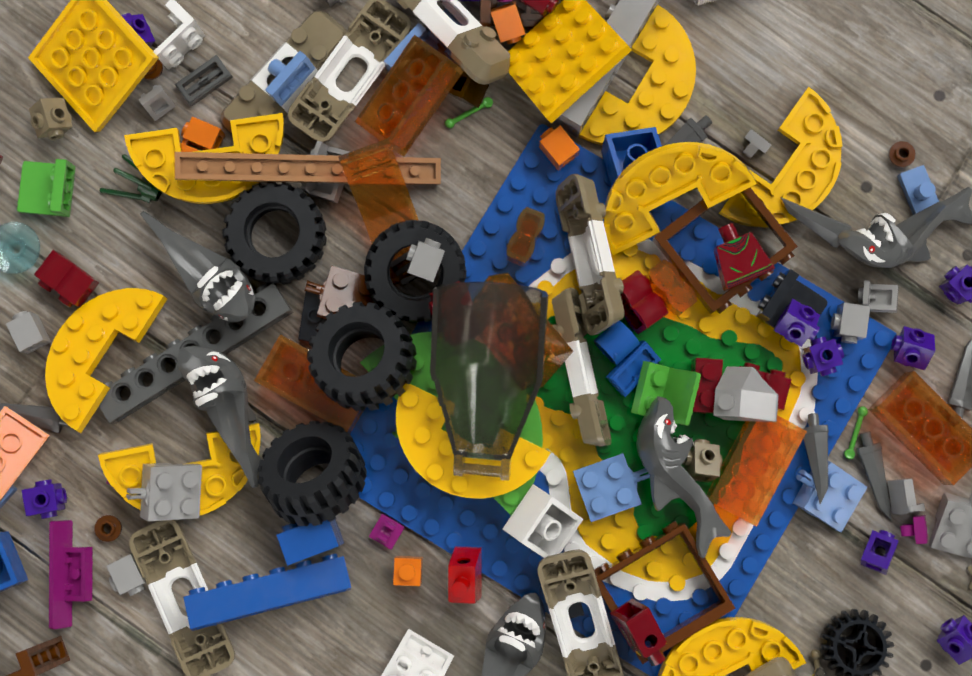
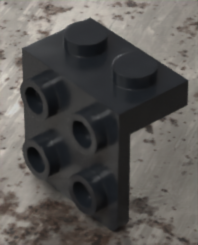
M789 269L784 274L780 272L772 283V286L775 288L770 295L766 294L757 307L760 311L756 317L772 328H775L779 316L792 299L811 307L820 315L827 306V300L797 281L796 279L799 274Z

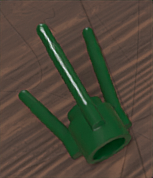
M123 154L122 158L138 170L133 160L126 154ZM114 168L113 172L139 184L137 191L141 192V194L100 188L99 190L101 193L142 200L149 204L151 200L158 201L162 194L145 177L140 179L118 168Z

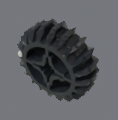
M851 609L850 616L843 610L841 611L842 620L837 616H832L831 619L835 625L832 626L826 623L824 627L830 630L828 635L821 633L820 636L827 640V643L820 644V649L828 650V652L822 655L823 660H831L827 665L828 669H836V676H873L872 672L878 676L882 675L879 667L881 665L886 668L889 667V664L884 661L885 657H894L892 653L887 651V648L895 646L893 642L886 641V639L892 636L890 631H883L886 623L883 621L878 622V616L875 614L869 617V612L866 610H862L859 614L857 609ZM857 624L849 636H840L846 628ZM867 627H869L874 634L876 640V647L868 643V633L866 632ZM846 642L852 644L854 642L861 643V645L867 647V649L861 647L860 649H854L852 648V646L846 644ZM837 644L846 649L847 665L842 662L838 655ZM865 655H873L867 663L857 666Z

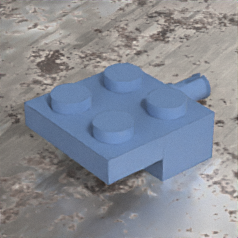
M623 453L572 471L590 522L641 505L642 503L637 492V482L650 478L649 473L640 476L647 473L645 468L633 472L628 467Z
M828 461V490L821 504H819L812 471L807 473L805 470H800L798 473L801 475L797 474L796 478L804 484L794 499L793 504L833 529L842 532L865 493L867 486Z

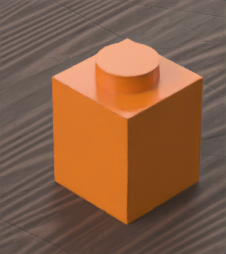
M516 1L491 9V15L500 42L507 41V44H512L522 40L521 36L525 35V28Z
M561 125L555 130L553 127L549 128L540 136L542 140L539 143V148L558 171L579 155V147Z
M396 556L394 558L393 585L421 586L423 557Z

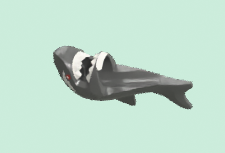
M967 187L950 198L937 202L912 215L898 225H895L896 220L890 214H877L872 219L867 231L865 228L856 231L844 230L839 234L838 243L859 262L872 267L892 268L906 261H927L931 258L926 245L927 238L943 221L949 220L968 225L972 224V211L969 207L972 189Z
M145 211L140 213L162 242L189 289L194 302L201 309L229 322H238L249 317L254 308L255 294L245 273L241 271V267L232 260L175 233Z
M197 346L182 347L178 354V367L183 378L191 385L194 405L198 409L207 412L220 436L239 462L251 487H258V466L260 460L263 459L257 455L251 444L249 422L257 419L248 405L247 387L240 369L230 358L216 350Z
M657 396L651 403L639 426L636 441L637 453L650 475L651 496L654 508L660 511L671 500L680 498L694 511L697 520L696 548L698 555L703 559L707 554L711 541L716 537H729L731 531L722 521L702 488L681 466L691 447H694L693 439L686 435H679L678 438L670 436L677 427L674 421L673 406L666 398Z
M537 593L523 595L506 610L489 632L486 639L482 676H526L541 659L545 643L546 615L543 601Z

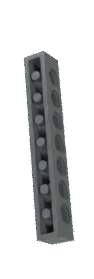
M266 283L255 290L254 308L257 304L264 303L266 311L262 316H256L253 308L249 317L243 319L244 324L241 329L233 330L232 322L212 316L210 318L212 322L204 327L202 325L194 327L188 332L189 336L181 341L176 339L166 345V351L159 355L154 353L143 360L144 364L137 369L135 367L127 369L121 374L122 378L118 381L105 383L110 389L99 407L108 422L117 424L186 380L183 378L178 367V354L182 347L197 345L198 347L213 349L227 355L294 313L279 288L274 283L271 285ZM214 331L221 333V340L217 344H211L210 335ZM169 359H174L176 368L168 373L165 369V364ZM147 373H151L153 375V383L146 387L143 383V377ZM129 387L131 395L128 400L124 401L121 398V391L123 388Z

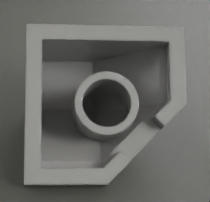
M727 366L715 389L713 416L723 420L777 422L779 395L765 382L754 367Z

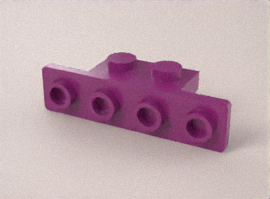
M72 520L50 521L49 629H61L72 626V601H92L93 547H73Z

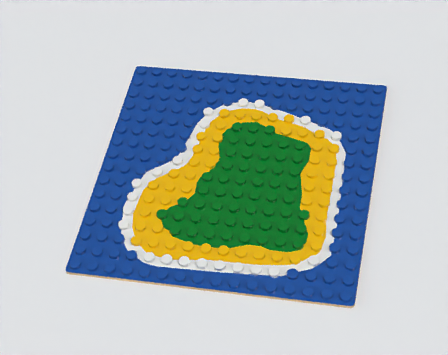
M541 124L534 132L462 250L467 271L464 285L470 295L473 310L481 329V334L473 337V339L490 346L509 360L521 373L536 400L542 423V448L551 453L537 472L533 484L583 518V521L561 553L577 549L583 550L589 554L595 569L606 562L608 565H611L618 561L616 556L627 549H630L632 552L641 547L639 542L651 535L656 538L663 534L662 528L674 521L677 524L685 523L696 541L697 520L694 511L680 498L671 500L660 511H657L654 508L650 478L637 482V492L642 503L641 505L590 522L572 471L621 453L624 454L627 465L633 472L644 469L645 467L637 453L636 445L638 429L644 416L631 413L637 386L624 397L606 378L616 365L593 342L601 333L598 335H589L587 333L584 339L587 340L599 393L597 399L604 402L611 433V445L601 447L585 444L582 440L578 419H573L571 416L570 404L574 403L561 341L555 340L552 331V325L557 324L552 299L567 288L576 289L579 295L581 290L577 280L567 236L568 233L562 230L556 203V189L569 175L579 174L594 181L598 201L605 205L611 184L603 159L577 143L575 144L580 149L579 155L558 171L539 148V143L542 140L540 136L550 128ZM670 200L652 209L650 213L661 232L687 212L688 209ZM699 217L668 242L712 298L717 300L728 290L724 291L722 288L713 249L724 242L719 233V227ZM654 235L614 256L611 253L616 278L624 280L638 270L649 279L653 292L666 303L668 314L640 334H637L629 326L625 317L620 320L636 336L639 342L643 340L648 343L661 359L658 364L691 371V362L695 358L723 359L722 375L727 366L744 367L746 362L759 365V371L770 373V369L785 372V377L792 379L785 408L782 411L777 410V422L723 420L713 416V414L692 413L688 426L676 424L675 432L670 434L672 438L686 435L692 438L693 442L703 439L710 441V444L720 445V454L722 456L720 477L709 483L696 481V483L702 488L722 521L731 531L729 537H716L711 541L705 558L736 608L721 618L735 617L798 509V506L793 504V501L804 483L798 480L796 476L797 474L801 475L798 473L800 470H805L807 473L811 472L801 433L802 428L809 427L808 414L817 413L820 425H828L829 456L889 353L892 340L897 334L869 317L867 337L865 339L858 340L857 344L841 342V337L833 336L834 329H831V320L833 314L837 313V306L845 302L799 275L796 279L797 281L827 300V306L817 323L820 329L814 339L824 336L827 341L835 339L836 343L841 345L844 352L843 365L836 366L837 372L822 377L820 372L810 374L803 361V349L811 346V340L807 339L803 346L800 347L786 340L784 336L775 332L774 328L756 317L760 311L757 307L766 294L770 295L775 288L772 286L773 281L780 272L784 274L788 271V268L777 262L771 275L763 281L757 278L750 283L753 288L741 298L738 294L729 300L732 305L719 314L716 310L710 314L652 241L656 236ZM438 317L428 322L419 321L411 334L437 332L436 327L440 326ZM824 351L822 356L825 360H828ZM394 397L391 398L393 400L391 404L386 406L384 403H381L377 410L371 411L366 407L350 433L364 459L367 470L363 491L358 492L359 498L450 554H453L455 546L482 548L483 574L520 597L528 593H537L543 601L545 612L550 614L537 570L538 564L543 557L503 530L511 515L493 497L465 498L449 494L430 484L413 468L403 452L399 437L396 438L392 434L397 429V400ZM680 535L603 580L617 607H620L630 599H634L649 607L663 634L719 601ZM462 560V561L465 562V563H469V562H470V561H468V560ZM603 599L619 657L649 676H658L662 663L657 666H651L649 661L644 664L640 662L611 617V611ZM581 602L584 615L572 618L571 623L574 630L586 637H590L595 632V626L588 605ZM670 648L663 652L665 658L671 651Z

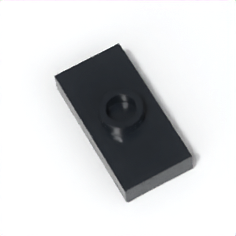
M307 291L305 292L298 340L309 342L311 336L317 335L315 330L319 323L324 324L327 319L316 316L320 305L319 295Z

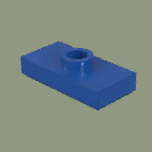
M641 340L640 345L606 376L621 396L626 397L637 386L643 361L655 364L661 361L646 341Z

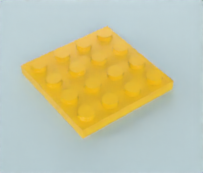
M70 0L28 57L94 132H101L159 59L107 0Z
M563 0L551 14L546 15L522 40L518 41L508 51L510 54L508 73L546 119L553 123L628 55L632 49L586 0Z

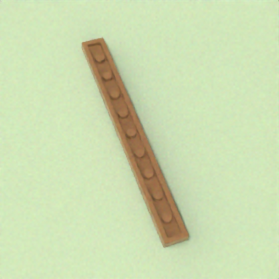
M175 152V180L440 185L441 158Z

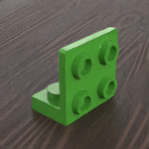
M56 159L55 164L24 161L17 211L20 213L70 217L76 166L64 159Z
M643 361L631 413L644 416L651 403L657 396H660L670 401L673 406L675 423L688 426L693 413L701 374Z

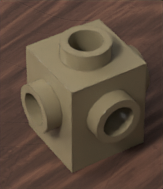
M64 98L39 99L29 108L31 124L36 131L37 138L48 137L49 140H57L64 137V133L73 127L72 118L67 110Z
M703 439L694 441V447H691L682 465H684V469L695 481L709 483L720 477V468L722 466L720 445L710 444V441Z

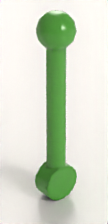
M490 97L484 98L479 108L474 107L453 119H447L445 126L453 128L455 123L483 108H491L493 100Z
M864 406L858 408L859 416L850 445L844 451L846 459H853L855 457V443L863 418L868 414V409Z

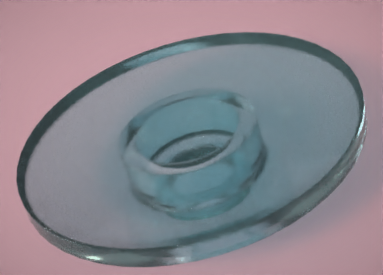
M20 222L2 224L0 226V270L5 273L17 274L31 268L40 254V241L37 234L31 227ZM20 245V252L15 254L13 251L14 247Z

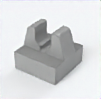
M154 85L150 92L147 94L143 93L141 98L138 99L154 121L176 107L160 85Z
M751 129L744 137L750 144L742 153L751 159L758 149L766 153L772 145Z

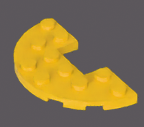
M658 4L631 48L634 53L652 62L650 68L629 103L605 91L579 137L589 142L603 145L605 134L656 127L658 135L668 130L685 110L691 98L696 78L694 51L681 24L673 15Z
M810 87L805 90L777 130L798 144V147L774 181L770 184L750 170L757 182L751 189L780 225H786L797 220L787 212L781 197L814 210L830 193L841 168V148L843 146L839 126L836 125L829 106ZM741 192L730 197L719 212L725 218L742 225L768 227Z
M283 113L230 120L234 146L195 151L208 153L279 154L284 136ZM178 128L124 135L129 155L141 174L158 190L175 199L195 204L220 203L237 198L242 191L246 190L248 192L252 189V185L260 183L250 181L175 180V152H182Z
M680 142L653 149L638 157L622 171L607 196L604 227L610 251L614 256L660 233L659 227L650 211L696 187L707 207L710 208L756 185L757 182L750 170L737 157L713 145L698 142Z
M139 288L110 291L82 305L59 329L48 353L45 380L47 393L53 408L71 428L82 433L110 389L107 385L91 377V374L117 334L121 333L140 343L166 303L167 298L164 295Z
M407 383L403 386L405 392L400 397L398 396L396 427L404 454L413 468L426 481L449 494L465 498H490L506 494L530 480L541 469L551 453L504 429H501L489 453L442 430L453 404Z
M259 423L249 424L251 444L259 456L260 425ZM218 431L206 433L211 459L186 463L202 465L199 516L214 511L226 504L248 481L239 462ZM153 443L98 454L101 468L110 485L126 502L140 510L141 499L128 500L126 494H129L127 493L128 488L142 487L143 464L156 463Z
M727 617L717 619L676 644L663 661L658 676H725L745 665H748L750 672L777 657L786 658L794 670L806 664V661L796 645L773 626L751 618Z

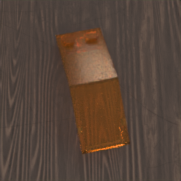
M389 138L338 156L371 243L391 225L406 220H419ZM410 247L399 251L392 261L408 252ZM405 259L393 268L390 266V277L394 285L401 283L400 280L413 275L407 273V271L398 277L395 274V271L411 261Z

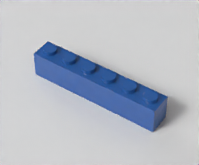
M337 554L322 557V562L314 564L311 563V560L295 564V569L287 571L285 567L269 570L270 575L259 577L258 573L242 577L243 582L232 584V580L216 584V589L205 591V587L192 589L189 591L188 596L183 597L190 630L194 631L351 590V583L344 556L338 557Z

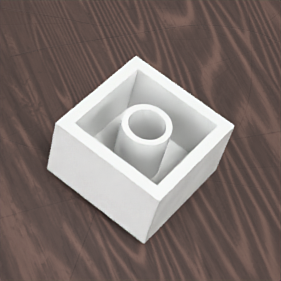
M533 484L503 527V530L545 558L562 552L583 521V518Z

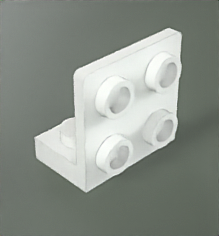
M169 0L165 6L171 12L168 17L173 21L177 29L153 51L168 70L171 67L178 66L183 61L184 55L189 50L196 49L202 43V38L205 36L196 21L175 0Z
M408 629L381 676H444L454 655Z

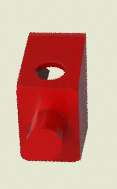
M455 546L448 565V601L450 603L474 604L482 596V548ZM461 560H468L470 562L462 564Z

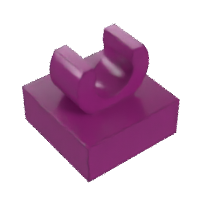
M382 513L369 537L392 550L405 526Z
M915 515L913 517L914 524H902L900 526L901 536H915L916 544L928 543L926 515Z

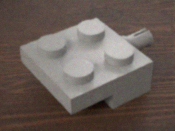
M143 464L142 487L128 488L127 493L129 494H126L127 499H141L140 518L146 521L197 519L200 514L202 465Z
M944 492L935 515L937 522L929 545L934 549L972 558V493L968 499Z

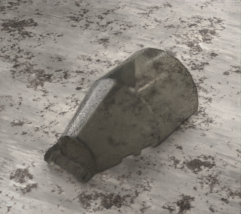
M457 282L443 284L433 289L430 374L432 381L435 383L438 394L437 399L443 411L445 427L454 455V476L462 477L463 474L500 477L501 480L505 481L510 480L512 454L544 377L548 294L546 291L529 286L496 282ZM465 457L501 461V466L465 463Z

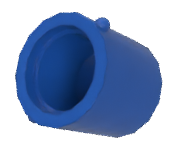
M621 321L604 330L593 341L598 349L616 366L640 345L636 336Z

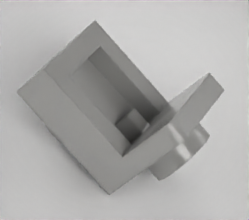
M864 280V288H859L858 303L870 306V312L897 313L899 287L898 285L871 284L870 280Z

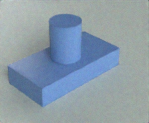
M301 51L287 65L278 59H274L268 66V72L276 78L265 91L282 107L315 69L314 65Z
M924 165L897 175L913 215L939 202L935 193V186L931 183Z

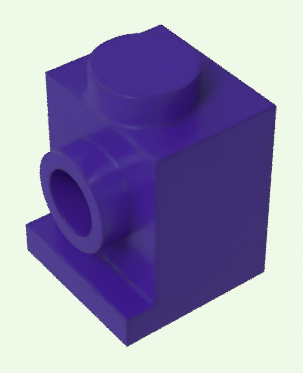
M872 530L861 558V565L887 575L899 540L894 539L895 536L887 531L879 530V532ZM882 548L885 550V555H877L875 550Z

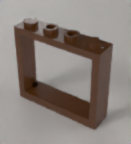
M751 187L742 191V195L784 246V248L769 258L773 265L777 262H780L782 265L795 256L792 251L798 246ZM702 199L658 233L652 241L711 314L717 310L720 314L732 305L729 301L732 297L738 294L741 298L753 288L750 283L757 278L763 281L774 271L772 270L769 273L733 287L717 300H714L668 242L710 209Z
M676 521L662 528L664 533L654 538L651 535L640 541L641 547L633 552L627 549L616 556L618 561L608 565L606 562L594 569L601 596L612 612L618 607L604 585L603 580L680 535L719 601L664 633L667 644L661 648L662 652L736 609L706 558L702 559L698 555L696 541L685 523L677 524ZM636 654L642 664L648 662L647 658Z

